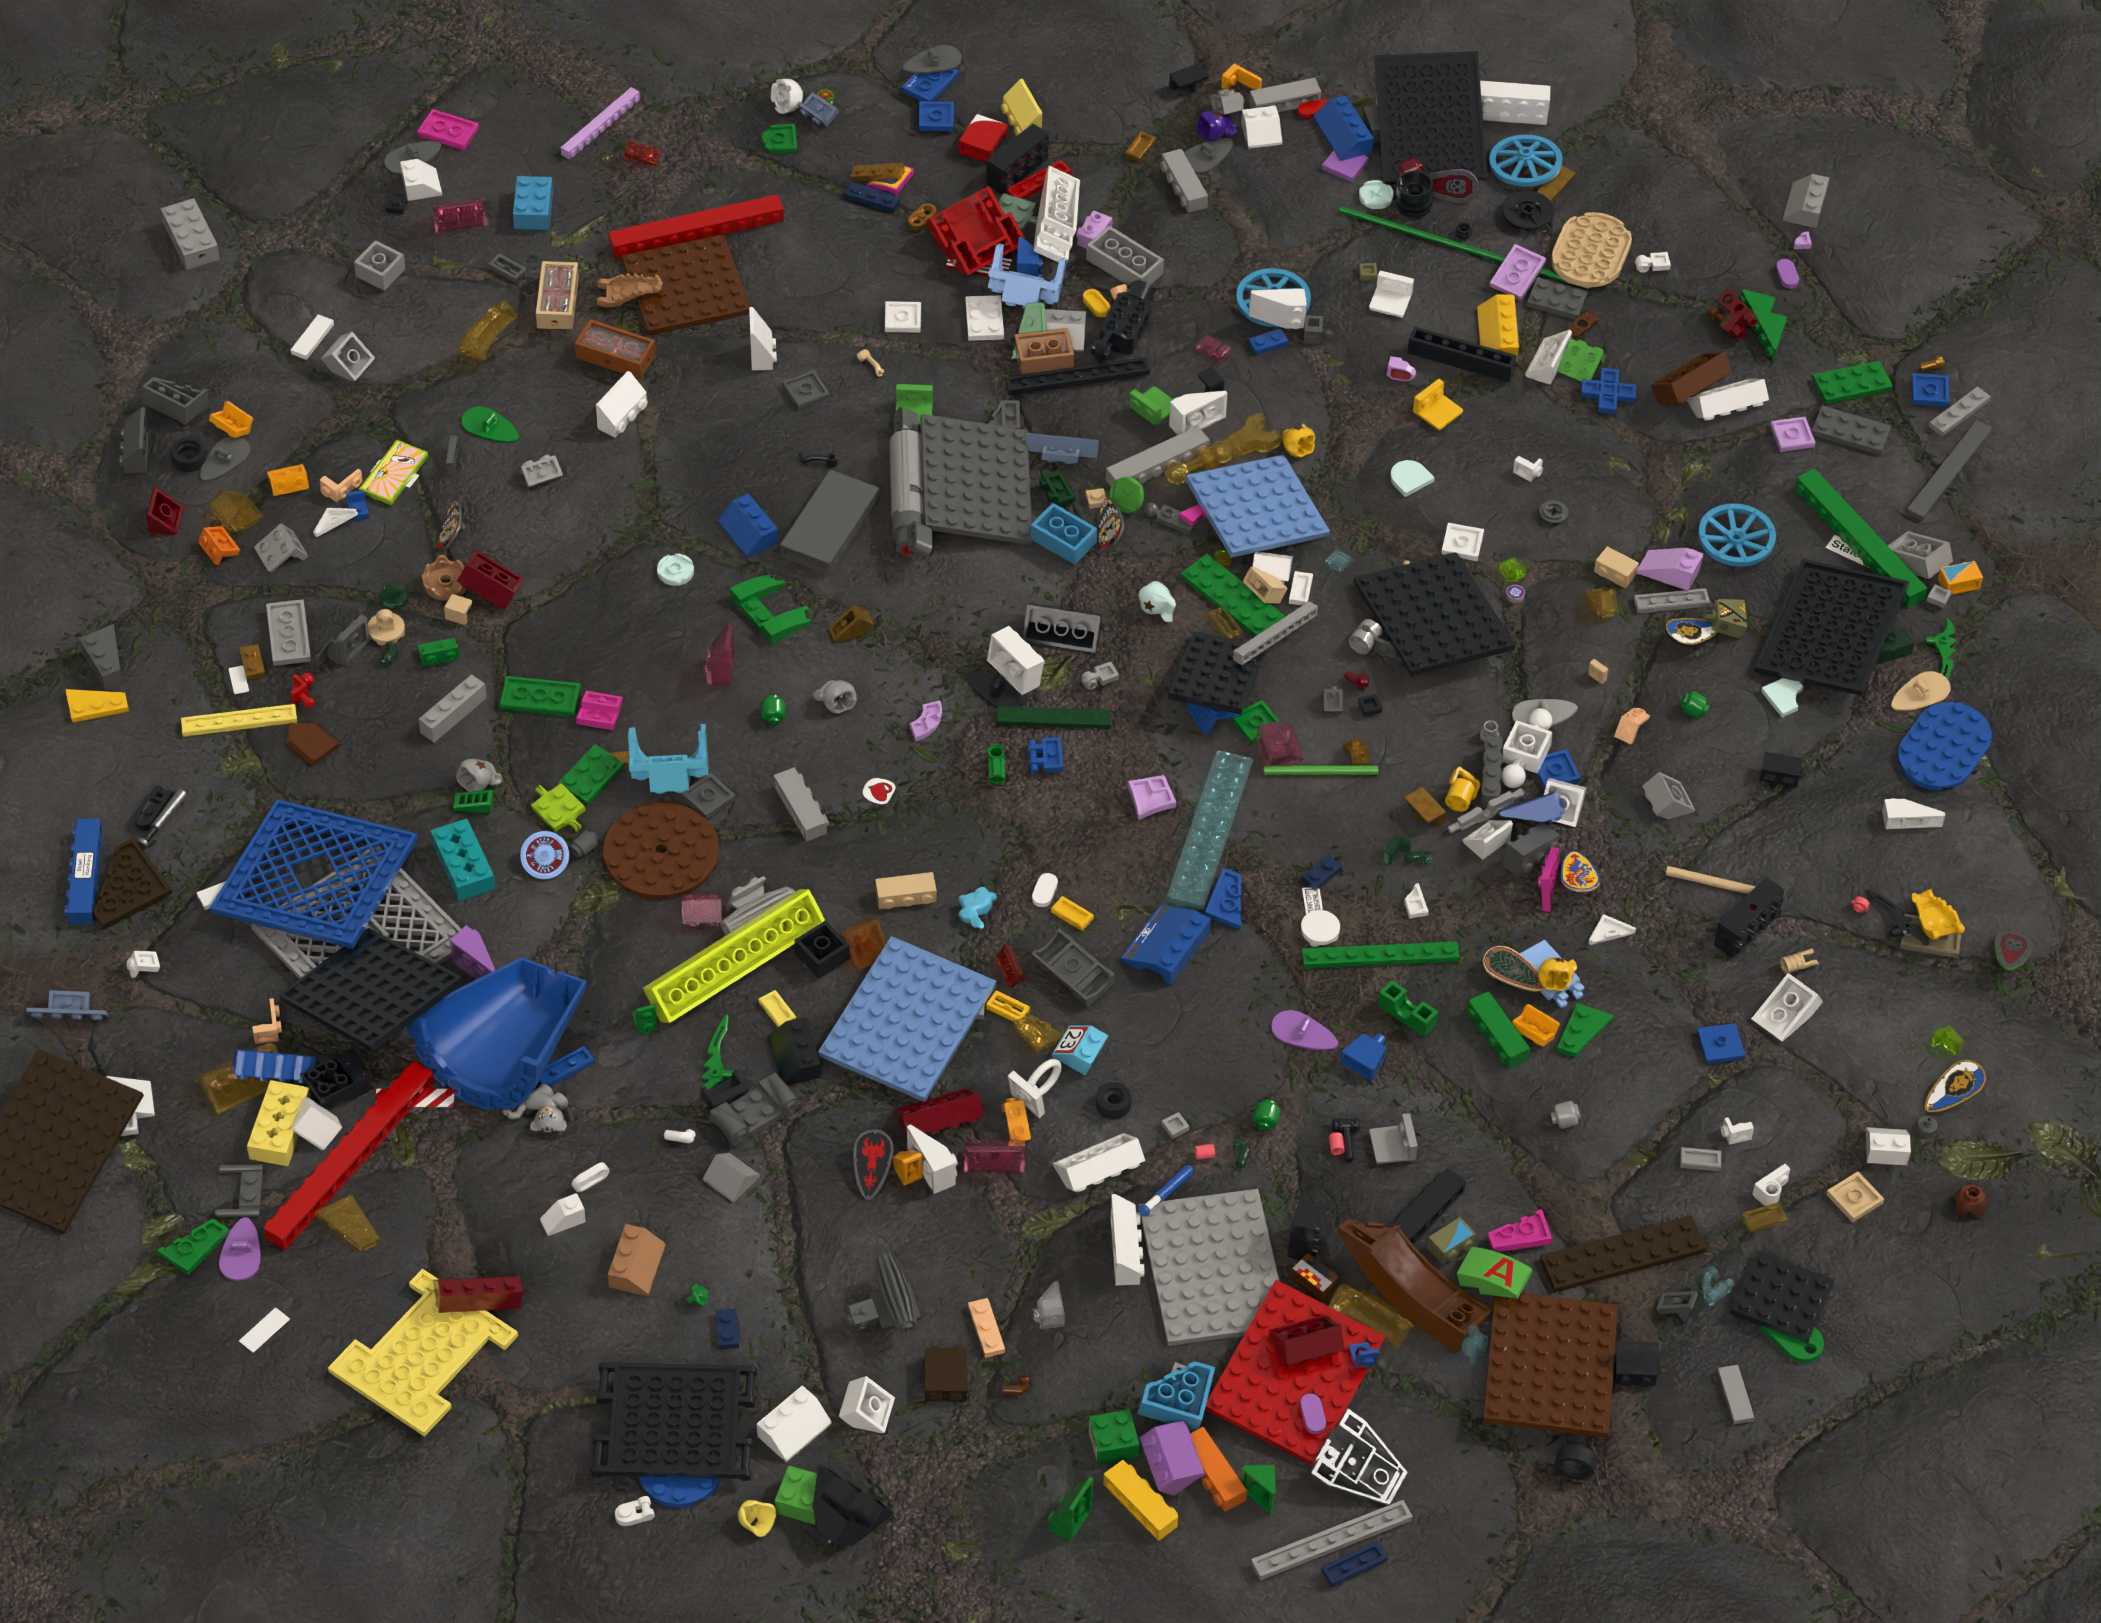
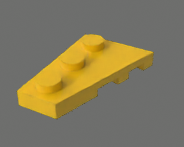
M65 689L72 723L129 712L126 695L123 692Z

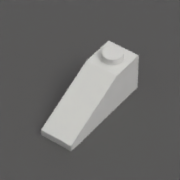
M1885 799L1882 809L1885 829L1942 827L1945 818V812L1906 799Z

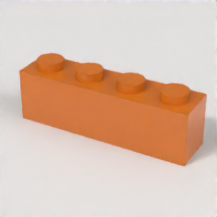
M1202 1427L1190 1433L1205 1473L1201 1477L1203 1486L1213 1494L1215 1504L1221 1506L1225 1512L1245 1502L1247 1497L1246 1488L1205 1428Z

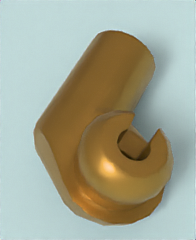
M1937 356L1934 360L1920 363L1922 372L1942 369L1945 365L1944 358Z

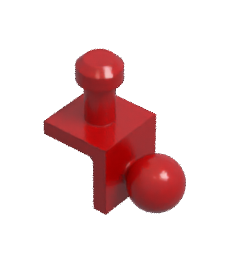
M304 673L301 677L296 674L293 675V687L290 693L292 704H295V706L300 702H303L307 709L315 705V700L309 697L308 687L314 683L312 674Z

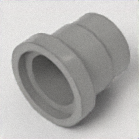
M1489 720L1484 723V727L1480 732V739L1483 742L1487 735L1499 736L1498 724L1495 721Z

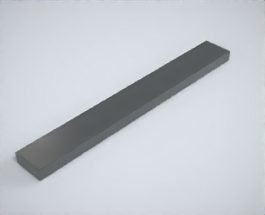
M1978 420L1975 421L1907 508V514L1923 521L1990 435L1992 427Z

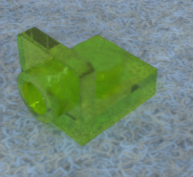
M1514 557L1498 564V569L1509 583L1521 580L1526 575L1527 565L1525 563L1519 564Z
M1950 1025L1943 1029H1937L1933 1033L1931 1042L1933 1047L1943 1042L1945 1048L1955 1056L1961 1053L1964 1040Z

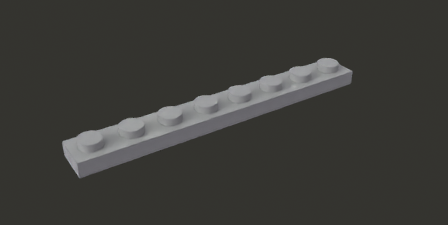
M1401 1500L1251 1559V1565L1259 1580H1263L1412 1521L1413 1516L1404 1500Z

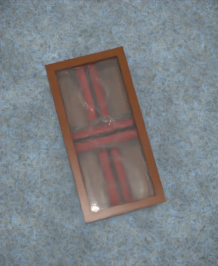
M590 319L575 342V355L577 359L623 374L629 371L635 378L641 379L656 356V345L653 339Z

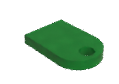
M1760 1326V1329L1784 1354L1795 1362L1811 1363L1822 1354L1824 1339L1816 1328H1814L1809 1343H1805ZM1805 1348H1813L1815 1353L1809 1354L1805 1351Z

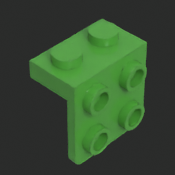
M1571 339L1559 364L1558 372L1580 382L1583 379L1592 380L1599 363H1604L1606 356L1599 347L1594 346L1592 348L1587 346V343L1578 339L1575 341Z
M897 384L896 410L902 407L917 413L918 426H920L922 414L932 415L933 385Z
M1151 387L1144 394L1134 389L1130 392L1129 407L1156 426L1170 415V403L1173 399L1157 387Z

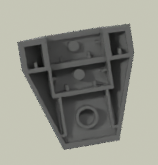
M1349 1409L1345 1411L1327 1436L1310 1469V1475L1328 1487L1386 1506L1390 1505L1408 1473L1368 1423Z

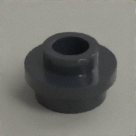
M1466 222L1459 223L1455 228V234L1459 238L1466 239L1472 236L1473 230L1471 225Z

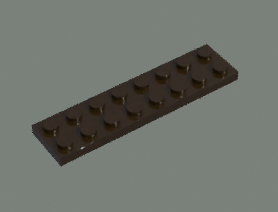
M1691 1215L1543 1254L1540 1256V1261L1555 1293L1706 1253L1707 1247Z

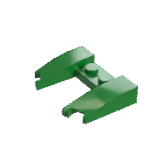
M768 574L749 579L731 587L730 598L773 645L810 625L811 621L806 619L805 614L809 613L807 606L775 617L767 610L759 599L786 586L785 581L775 580Z

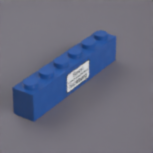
M77 819L76 827H73L75 842L71 843L73 858H70L69 862L72 873L68 874L70 889L66 891V898L69 903L65 905V916L69 917L70 924H94L93 910L96 905L103 832L100 819Z

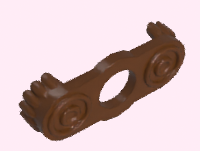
M1587 311L1581 317L1576 318L1574 323L1567 329L1572 331L1571 339L1577 341L1582 333L1588 331L1594 323L1597 324V313ZM1584 321L1587 323V326L1580 327L1577 323Z

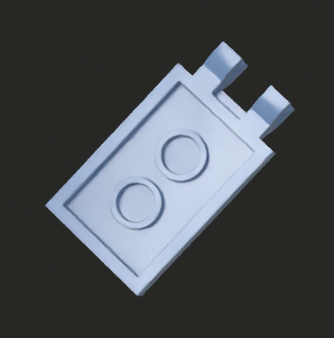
M1545 940L1520 953L1537 970H1539L1541 963L1545 959L1550 957L1561 958ZM1574 972L1572 982L1567 989L1563 991L1545 989L1540 992L1548 1001L1554 999L1558 1006L1563 1008L1567 1006L1566 999L1569 997L1565 991L1569 990L1575 999L1578 1000L1583 997L1581 991L1584 990V986L1580 983V978Z

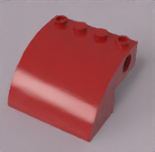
M989 186L925 220L942 252L966 276L992 263L998 244H1004L1003 256L1018 248L1019 237L1025 239L1012 213L1004 214Z

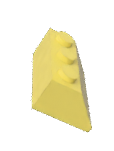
M1020 79L1003 96V104H1001L1002 112L1007 115L1010 126L1014 127L1016 136L1031 124H1035L1042 129V112L1024 80Z

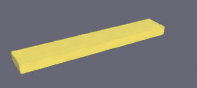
M295 704L181 718L183 737L297 723Z

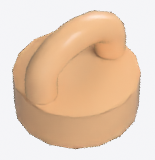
M1126 284L1110 289L1114 300L1118 293L1128 291Z

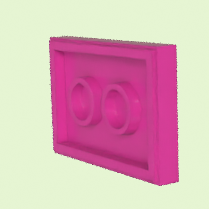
M432 109L418 129L417 136L465 150L479 129V123Z

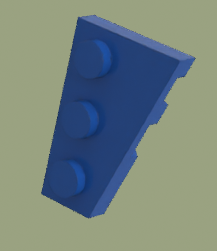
M1225 868L1222 869L1204 913L1205 916L1238 930L1241 928L1240 874Z

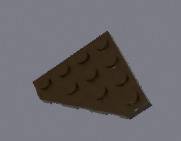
M134 838L116 846L114 857L106 873L107 877L101 887L99 900L94 907L93 915L101 927L105 929L172 894L169 885Z

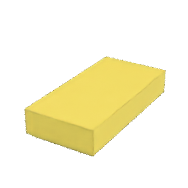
M776 990L759 998V1004L777 1027L781 1026L785 1021L796 1019L794 1013Z

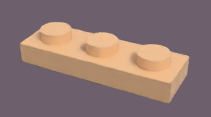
M988 1298L969 1302L968 1308L985 1358L1004 1354L1005 1347Z

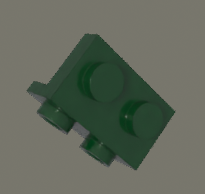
M1041 471L1039 484L1042 490L1045 489L1049 502L1059 507L1075 502V495L1061 471L1048 476L1045 471Z

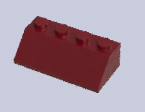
M969 1087L927 1099L925 1102L921 1101L894 1109V1114L905 1137H907V1126L909 1125L914 1126L925 1134H937L943 1128H957L960 1126V1123L966 1121L967 1123H973L978 1121L979 1117L984 1116L979 1093Z
M520 1276L433 1280L438 1313L521 1309L523 1290Z

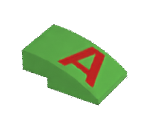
M1471 1247L1457 1272L1460 1286L1479 1288L1480 1294L1518 1299L1533 1271L1532 1268L1504 1254L1488 1249Z

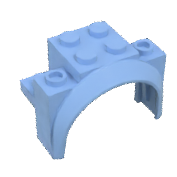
M1004 244L996 246L993 264L988 275L990 276L988 288H992V291L996 293H1002L1003 291L1001 301H1005V304L1009 306L1023 305L1024 309L1026 304L1040 303L1041 299L1047 304H1054V302L1057 303L1059 301L1067 258L1062 257V260H1059L1055 279L1049 282L1041 277L1004 271L1002 266Z

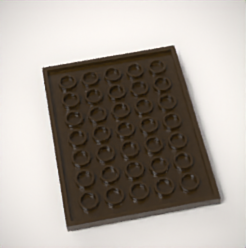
M38 1049L0 1113V1206L65 1234L144 1094L134 1088Z

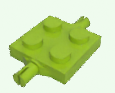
M562 783L548 792L542 785L535 789L541 798L531 804V807L554 832L568 825L576 832L578 829H581L582 826L576 819L586 811L585 806Z

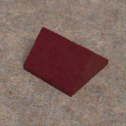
M154 487L146 513L148 531L155 534L176 535L184 505L157 487Z

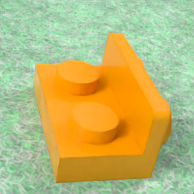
M303 464L267 472L274 496L309 489L307 473Z

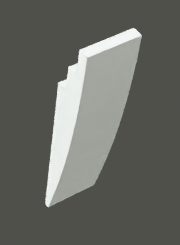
M1048 166L1037 219L1034 251L1056 262L1062 260V257L1067 258L1068 262L1069 250L1072 247L1073 236L1077 226L1080 180Z

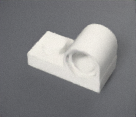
M1784 1164L1756 1182L1752 1195L1764 1206H1776L1779 1201L1781 1187L1789 1180L1790 1168Z

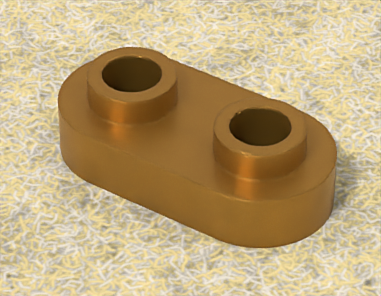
M929 203L922 204L909 216L908 227L913 231L924 229L927 226L925 220L936 215V207Z

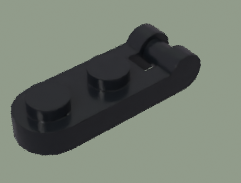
M156 785L134 816L135 826L141 830L149 829L175 792L169 789L164 790L163 787Z

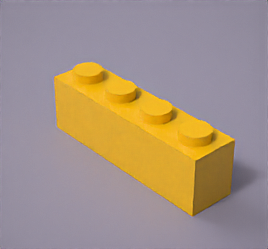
M1122 1460L1104 1473L1103 1485L1158 1541L1178 1527V1514L1176 1510L1169 1507L1164 1502L1163 1497L1159 1493H1155L1150 1488L1149 1483L1137 1475L1132 1465H1128Z

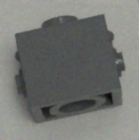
M872 1298L849 1305L845 1314L846 1323L848 1326H851L853 1333L876 1326L879 1318Z

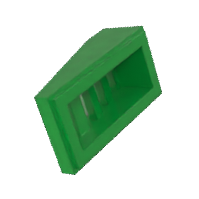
M493 790L455 793L453 811L492 813Z

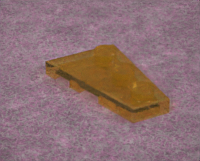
M352 1194L315 1212L316 1217L327 1222L329 1227L344 1235L346 1240L362 1252L380 1243L379 1236Z

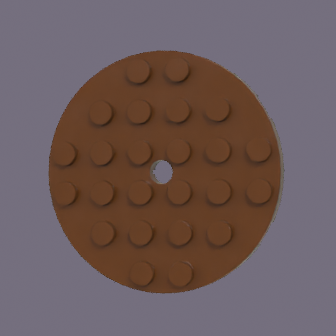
M651 803L626 812L613 823L604 840V863L611 878L627 892L630 893L632 891L640 894V897L656 900V897L673 899L695 891L710 878V874L714 868L716 869L719 860V840L711 823L699 812L675 803ZM658 847L659 849L663 848L666 850L664 853L657 852Z

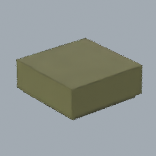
M1376 263L1359 264L1360 281L1378 279Z

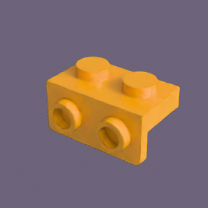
M226 401L222 411L210 414L209 421L215 424L217 428L228 433L230 437L237 438L250 433L253 417L231 402Z
M1529 1004L1524 1007L1522 1014L1512 1021L1520 1035L1526 1036L1542 1047L1554 1039L1560 1025L1558 1021Z

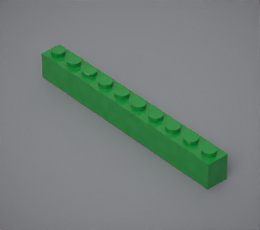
M1815 468L1797 477L1795 485L1797 494L1806 500L1807 504L1818 513L1819 517L1829 525L1831 530L1837 533L1840 539L1851 548L1852 552L1863 561L1866 567H1869L1877 575L1909 581V588L1902 602L1906 608L1925 599L1927 587Z

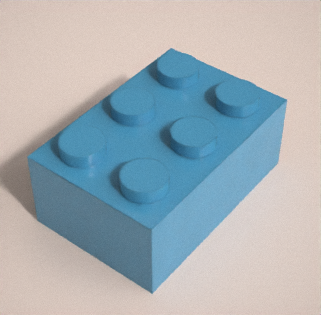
M517 176L513 208L514 229L549 230L553 199L552 177Z
M1052 503L1031 524L1030 537L1033 538L1034 542L1075 565L1097 543V528Z

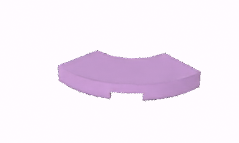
M940 700L923 704L921 716L916 721L910 723V729L915 741L924 739L932 734L940 724L942 717Z

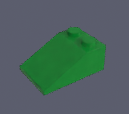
M1089 1476L1071 1487L1066 1495L1063 1494L1061 1496L1056 1511L1052 1510L1048 1517L1050 1532L1070 1542L1073 1540L1092 1510L1094 1478Z

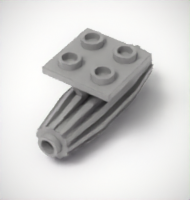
M764 876L759 879L755 877L747 883L748 885L735 888L728 899L726 910L727 912L734 908L737 910L721 922L724 934L728 935L795 892L794 889L786 886L764 894L763 885L766 880Z

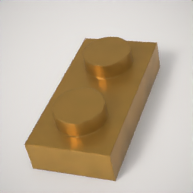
M259 645L240 647L247 681L265 677Z

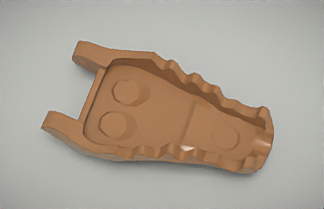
M626 273V275L620 274L610 279H599L598 287L607 289L606 298H597V305L601 307H616L637 297L658 293L662 288V281L657 274H655V277H644L642 274L637 275L636 273L633 276Z

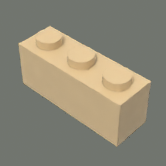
M933 872L875 879V891L879 909L936 902L937 890Z

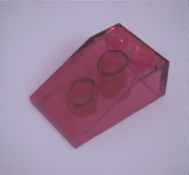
M733 621L728 622L713 641L711 651H707L706 662L709 663L704 667V676L707 677V684L730 686L735 658Z

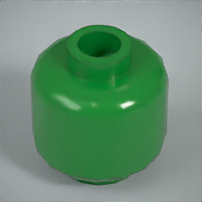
M1695 691L1685 693L1680 703L1682 712L1693 718H1699L1701 715L1705 716L1709 709L1707 697Z
M777 695L765 697L761 702L762 719L771 725L779 724L786 717L784 700Z
M1262 1100V1102L1256 1104L1252 1120L1260 1130L1268 1131L1277 1126L1281 1110L1276 1102Z

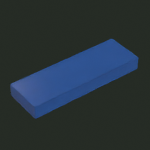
M583 1046L548 1064L538 1084L541 1086L542 1083H545L551 1087L595 1064V1059L586 1047Z

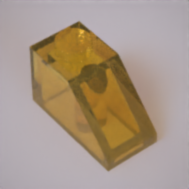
M1602 587L1586 591V596L1596 615L1607 618L1613 616V613L1619 612L1615 590Z

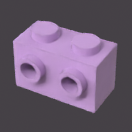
M1093 211L1090 216L1086 217L1082 228L1079 227L1077 230V245L1087 249V244L1108 226L1112 227V217Z

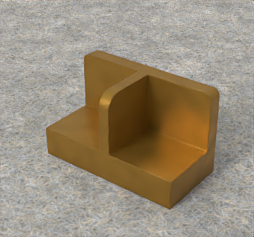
M1423 787L1405 796V801L1415 811L1414 819L1416 821L1423 819L1427 824L1434 822L1438 827L1445 823L1446 811Z

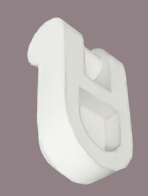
M643 1496L636 1501L619 1505L615 1510V1520L621 1526H630L652 1520L655 1514L653 1509H650V1498ZM642 1509L641 1513H636V1510Z

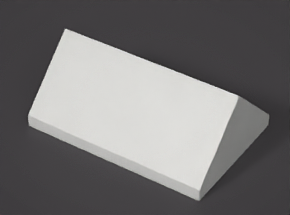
M1570 329L1543 339L1525 373L1526 377L1551 385L1571 340L1572 331Z

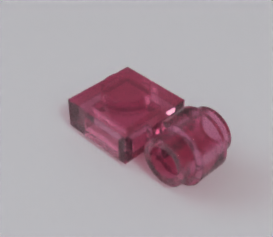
M1208 334L1196 344V350L1209 357L1215 354L1216 359L1219 361H1225L1232 352L1230 346L1227 344L1221 345L1220 341Z

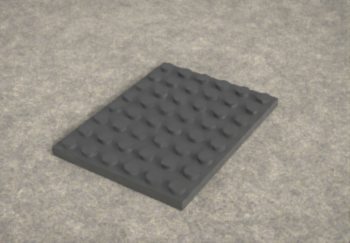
M922 414L920 417L924 525L930 527L932 531L1031 545L1033 538L1030 537L1032 517L1028 445H1026L1027 430Z

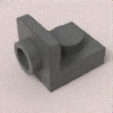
M1328 686L1322 692L1323 713H1342L1343 689H1338L1336 686Z

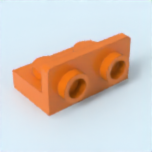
M223 526L203 528L199 544L215 565L220 564L222 557L239 554V547Z

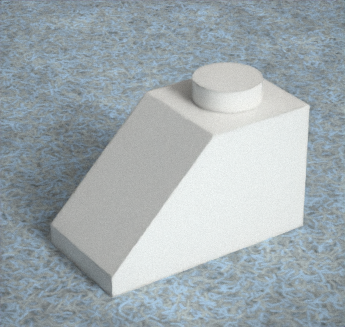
M577 1193L558 1200L540 1218L547 1236L586 1222L585 1210Z

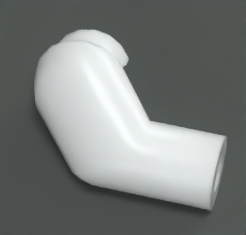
M691 1129L685 1132L666 1130L664 1133L665 1140L687 1144L692 1143L696 1136L695 1132Z

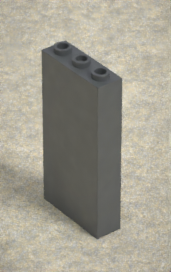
M830 470L780 544L781 557L831 575L878 503L879 488L840 472Z

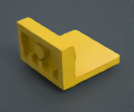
M1440 379L1415 396L1413 412L1439 431L1463 413L1462 408L1443 395L1444 382Z

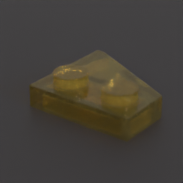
M1030 1014L1013 1023V1028L1036 1053L1060 1042L1066 1032L1064 1030L1059 1032L1052 1029V1024L1040 1021L1037 1017Z

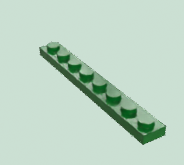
M1457 941L1302 948L1304 969L1459 962L1460 958Z

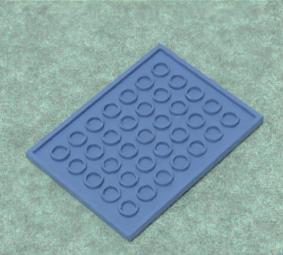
M891 936L821 1046L818 1056L925 1102L996 987V980Z

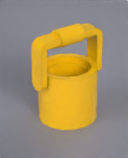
M1458 767L1453 771L1449 780L1451 786L1445 798V803L1450 809L1463 812L1469 808L1471 800L1476 798L1480 782L1469 772Z

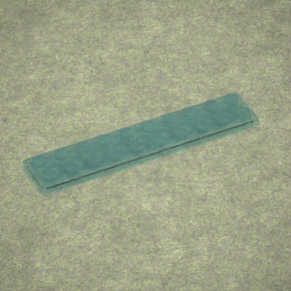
M1216 750L1166 901L1204 910L1253 765L1252 758Z

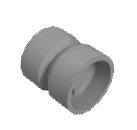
M1365 619L1349 637V644L1356 652L1367 654L1374 646L1376 638L1382 636V629L1375 621Z

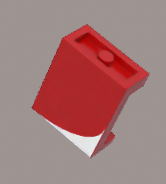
M976 114L959 140V153L987 163V159L993 155V151L1001 139L1007 138L1008 125Z

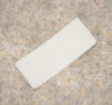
M244 667L229 668L234 694L249 692Z

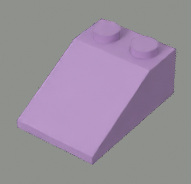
M1689 548L1648 550L1636 573L1689 591L1700 571L1703 553Z

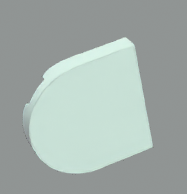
M1400 461L1391 469V482L1405 497L1434 482L1433 475L1416 461Z

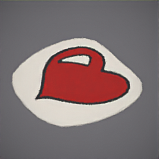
M874 778L869 780L864 786L863 796L874 803L886 804L896 787L894 783L888 780Z

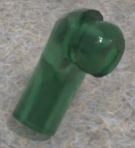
M392 641L385 644L387 652L380 658V662L384 666L393 663L398 658L396 647Z
M1417 850L1404 855L1407 864L1423 859L1425 865L1434 862L1432 853L1428 851Z
M1236 1138L1232 1142L1233 1149L1238 1155L1235 1164L1240 1168H1244L1250 1155V1149L1244 1141Z

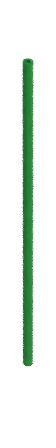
M1340 206L1339 213L1503 263L1506 258L1502 255ZM1542 268L1538 273L1539 275L1567 283L1554 271Z

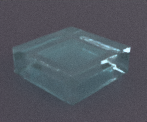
M1336 549L1326 559V564L1342 572L1349 565L1352 557Z

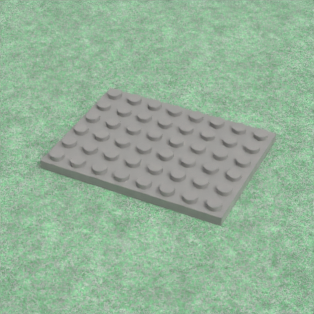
M1252 1189L1162 1201L1150 1210L1148 1216L1140 1214L1167 1346L1244 1336L1275 1280L1279 1281L1259 1190Z

